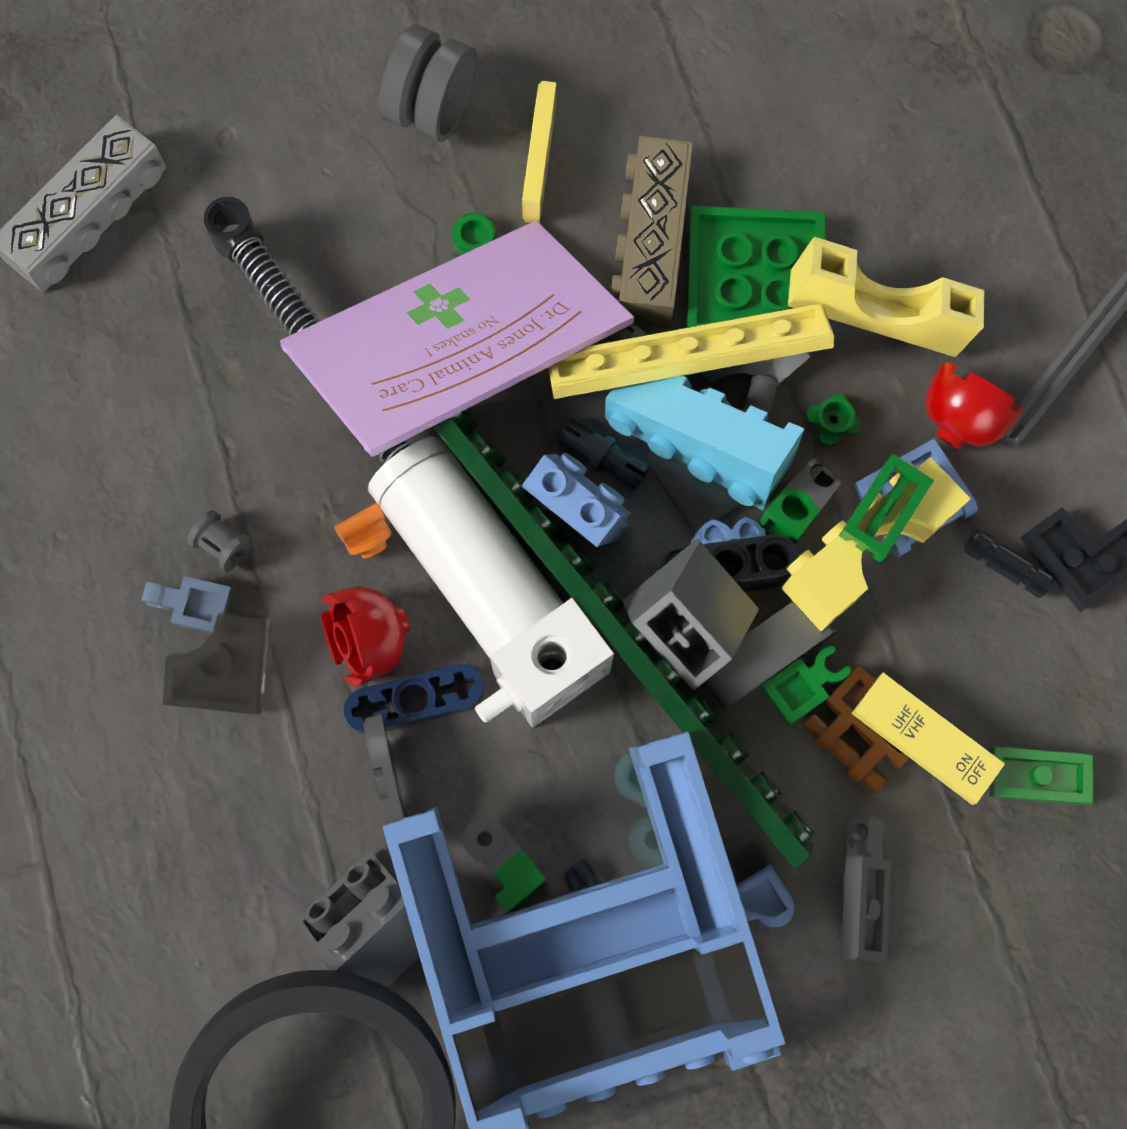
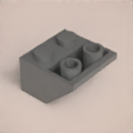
M698 538L622 600L632 624L693 690L733 659L759 610L752 599Z
M371 850L360 861L349 867L346 873L321 897L315 899L308 906L307 910L296 919V922L331 971L358 975L388 987L420 957L398 880Z

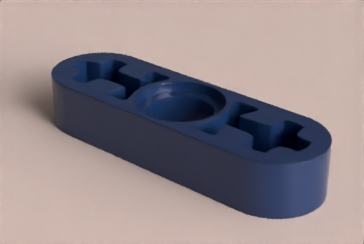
M458 664L361 688L354 691L347 698L344 705V716L348 724L356 732L365 735L364 720L362 717H354V712L361 710V701L369 699L373 706L388 704L383 695L392 692L393 707L399 716L390 719L388 709L373 714V716L382 714L386 731L468 711L480 703L484 693L483 681L476 669L469 665ZM458 676H464L467 683H475V687L468 690L469 698L460 700L457 693L442 695L446 705L437 707V696L431 682L440 680L439 686L441 690L454 687L455 678ZM410 687H420L428 693V704L420 712L410 713L401 706V696Z

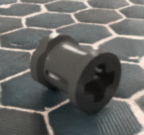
M210 510L200 517L187 537V543L194 549L201 547L219 561V567L225 572L231 571L246 556L252 544L250 536L246 533L240 535L221 521V515L215 510Z

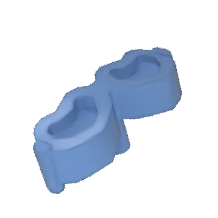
M748 517L739 520L731 529L726 524L712 519L696 532L691 543L697 538L703 544L766 536V531L762 529L758 522Z

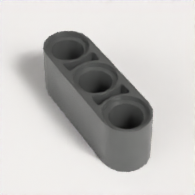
M791 602L745 634L733 659L708 678L705 684L726 711L759 689L763 683L794 661L803 658L833 636L837 630L831 623L823 631H820L794 602Z

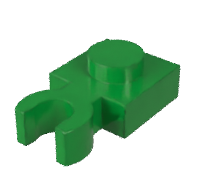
M833 646L823 648L815 656L811 668H808L803 660L799 658L759 687L787 727L830 697L822 685L839 684L850 674L851 669L848 666L837 673H832L826 669L825 659L829 658L836 651Z

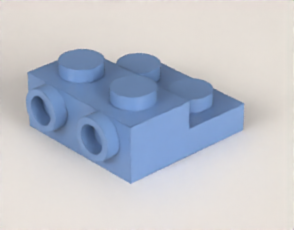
M563 453L561 457L558 454L544 455L522 484V487L596 547L618 541L630 526L625 522L631 513L622 506V503L625 501L624 498L604 483L596 486L584 476L587 469L569 454Z

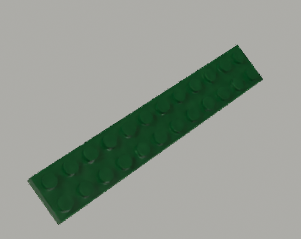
M465 409L432 426L682 732H689L692 745L791 866L795 869L811 855L814 844L811 842L814 831L798 811L794 810L791 814L787 813L777 800L782 795L777 785L764 771L756 775L745 762V759L750 754L732 732L723 735L713 723L718 718L715 710L700 694L698 696H691L684 688L682 683L685 680L663 656L659 657L651 648L652 644L632 624L630 618H627L620 610L624 606L621 596L609 583L604 584L599 579L595 580L590 574L596 568L592 561L578 546L574 548L569 542L565 543L560 536L566 532L563 526L548 510L545 512L540 506H534L531 500L535 497L522 487L525 481L519 475L515 476L508 468L504 469L502 467L507 462V459L490 440L486 441L478 432H473L478 427L473 417Z

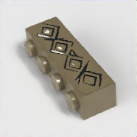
M639 136L637 153L628 152L625 180H631L634 183L632 194L623 193L620 220L629 221L627 234L618 233L615 261H622L624 263L622 276L613 275L611 295L634 317V322L671 325L693 142Z

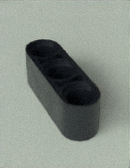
M767 535L704 544L717 560L728 559L733 561L737 566L738 574L732 576V578L744 591L774 588L782 585L791 575L787 568L798 558L795 544L789 538L782 535ZM688 546L669 550L663 556L658 570ZM766 553L779 555L783 559L784 569H769L763 563L762 555Z

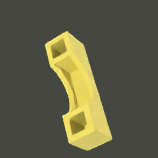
M814 237L791 269L789 307L799 308L822 303L828 319L953 357H956L984 328V290L944 277L927 285L914 288L884 286L872 281L862 273L857 263L858 250Z
M931 457L916 469L932 478L934 482L900 534L911 537L921 543H924L956 515L971 499ZM897 473L890 480L893 487L901 474ZM909 481L874 537L888 533L918 485ZM890 492L884 497L878 493L857 526L858 529L865 532ZM844 520L839 522L822 538L826 546L815 556L807 550L787 568L791 577L782 587V590L820 631H823L846 611L868 589L862 572V551L855 547L857 543L850 538L845 541L838 536L846 525Z

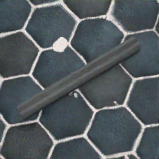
M1127 271L1018 404V406H1023L1024 410L1014 426L1001 438L1008 445L1017 446L1025 438L1127 310Z

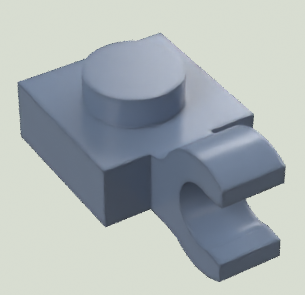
M183 576L180 590L146 582L141 601L147 602L146 605L153 608L173 611L170 622L175 626L221 636L233 589L229 586Z

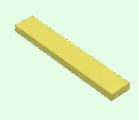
M821 303L592 345L549 366L548 371L553 397L557 399L834 348V334Z

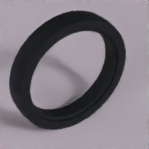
M307 970L276 976L260 982L241 992L213 1015L197 1035L182 1061L173 1087L169 1114V1129H207L205 1102L208 1084L219 1063L230 1049L253 1030L268 1022L294 1014L309 1012L338 1014L363 1022L382 1033L402 1052L416 1075L423 1098L424 1115L421 1129H455L456 1098L451 1071L441 1044L425 1019L410 1003L387 987L365 977L331 970Z

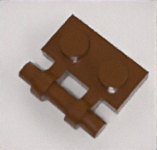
M859 665L824 702L838 717L829 725L815 712L802 726L816 739L813 743L823 753L828 750L849 769L846 774L856 784L861 781L876 794L886 784L888 779L874 766L884 758L897 770L905 764L909 757L851 714L876 681ZM849 727L871 746L863 755L841 737Z

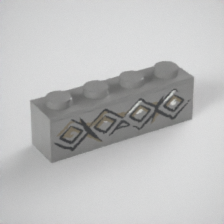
M115 115L0 229L1 258L43 293L52 284L61 281L67 274L69 266L83 252L91 250L98 243L100 235L115 220L123 218L128 213L131 204L145 189L153 187L159 181L166 166L156 145L118 115Z

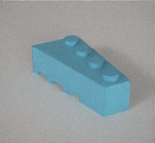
M684 376L617 387L610 391L605 400V419L608 420L613 429L625 436L634 435L648 443L649 448L658 456L664 459L674 458L686 465L690 473L697 479L707 483L713 481L727 489L729 495L738 503L745 506L754 505L761 510H764L790 470L804 428L788 422L784 429L766 422L769 418L768 413L753 406H750L747 412L731 407L726 400L725 394L712 388L702 389L700 392L692 390L691 383Z

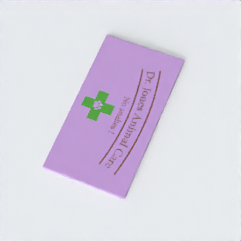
M536 220L280 340L282 350L287 353L364 447V450L371 457H374L633 324L634 317Z

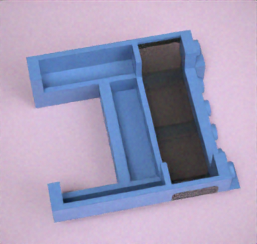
M689 732L675 734L669 738L666 737L645 745L628 748L664 864L471 924L438 808L435 807L423 814H415L382 826L469 1129H530L527 1115L537 1113L538 1118L551 1117L567 1109V1102L585 1096L588 1102L600 1101L616 1094V1086L634 1080L638 1086L648 1085L665 1078V1070L685 1064L686 1069H697L709 1065L715 1061L714 1054L722 1052L725 1063L732 1071L782 1055L779 1046L785 1044L784 1037Z

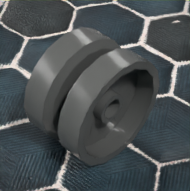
M416 24L406 28L389 57L383 75L379 94L381 118L406 128L415 122L419 134L439 142L447 140L457 127L473 88L478 60L476 48L451 38L444 44H441L438 33Z

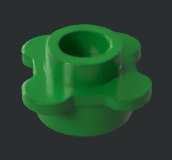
M840 394L832 395L820 406L813 405L809 407L806 413L807 421L815 425L820 434L819 441L825 446H834L839 438L847 434H857L861 427V422L859 418L855 417L852 405L845 396ZM835 417L837 418L838 422L836 424H832L829 421V418Z

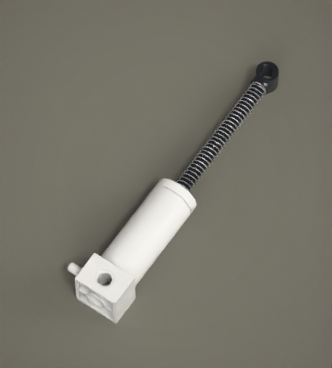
M221 197L211 202L204 212V224L216 250L222 256L227 257L231 262H235L240 266L241 271L245 273V277L250 279V283L255 286V290L260 293V297L264 299L265 304L274 312V316L279 319V323L284 326V330L289 332V336L320 322L319 319H315L316 314L310 312L311 307L305 306L306 300L300 299L301 294L296 292V287L291 286V280L286 279V273H282V268L276 266L277 261L272 259V254L267 253V248L262 246L264 242L263 236L255 227L247 206L240 199L234 197ZM230 225H239L233 231L223 232ZM439 436L428 437L413 444L406 443L405 440L378 454L380 455V461L385 462V464L369 482V493L491 659L493 674L501 689L475 707L476 713L483 722H489L513 705L518 712L522 713L530 726L534 728L610 673L614 655L612 650L573 598L563 603ZM548 659H556L563 666L557 670H547L541 666V663Z

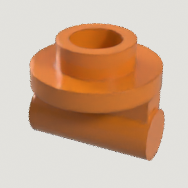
M377 503L334 526L337 535L345 544L349 554H361L363 559L383 551L388 546L385 540L392 534L385 521L384 513Z

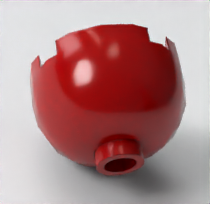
M943 362L931 381L925 401L928 418L940 428L935 436L959 450L963 443L982 447L991 445L1003 438L1016 423L1024 410L1023 406H1012L1015 399L1011 395L972 372L968 374L965 380L953 375L958 366Z
M364 586L344 588L322 597L321 603H329L330 610L321 613L325 639L335 664H341L345 660L351 674L343 676L345 680L352 686L357 687L391 672L400 662L405 647V634L409 632V622L404 610L400 606L395 607L393 602L380 591Z

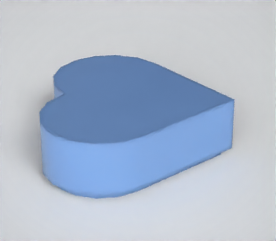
M771 864L736 885L747 921L758 919L765 926L781 927L792 919L794 914L792 897Z

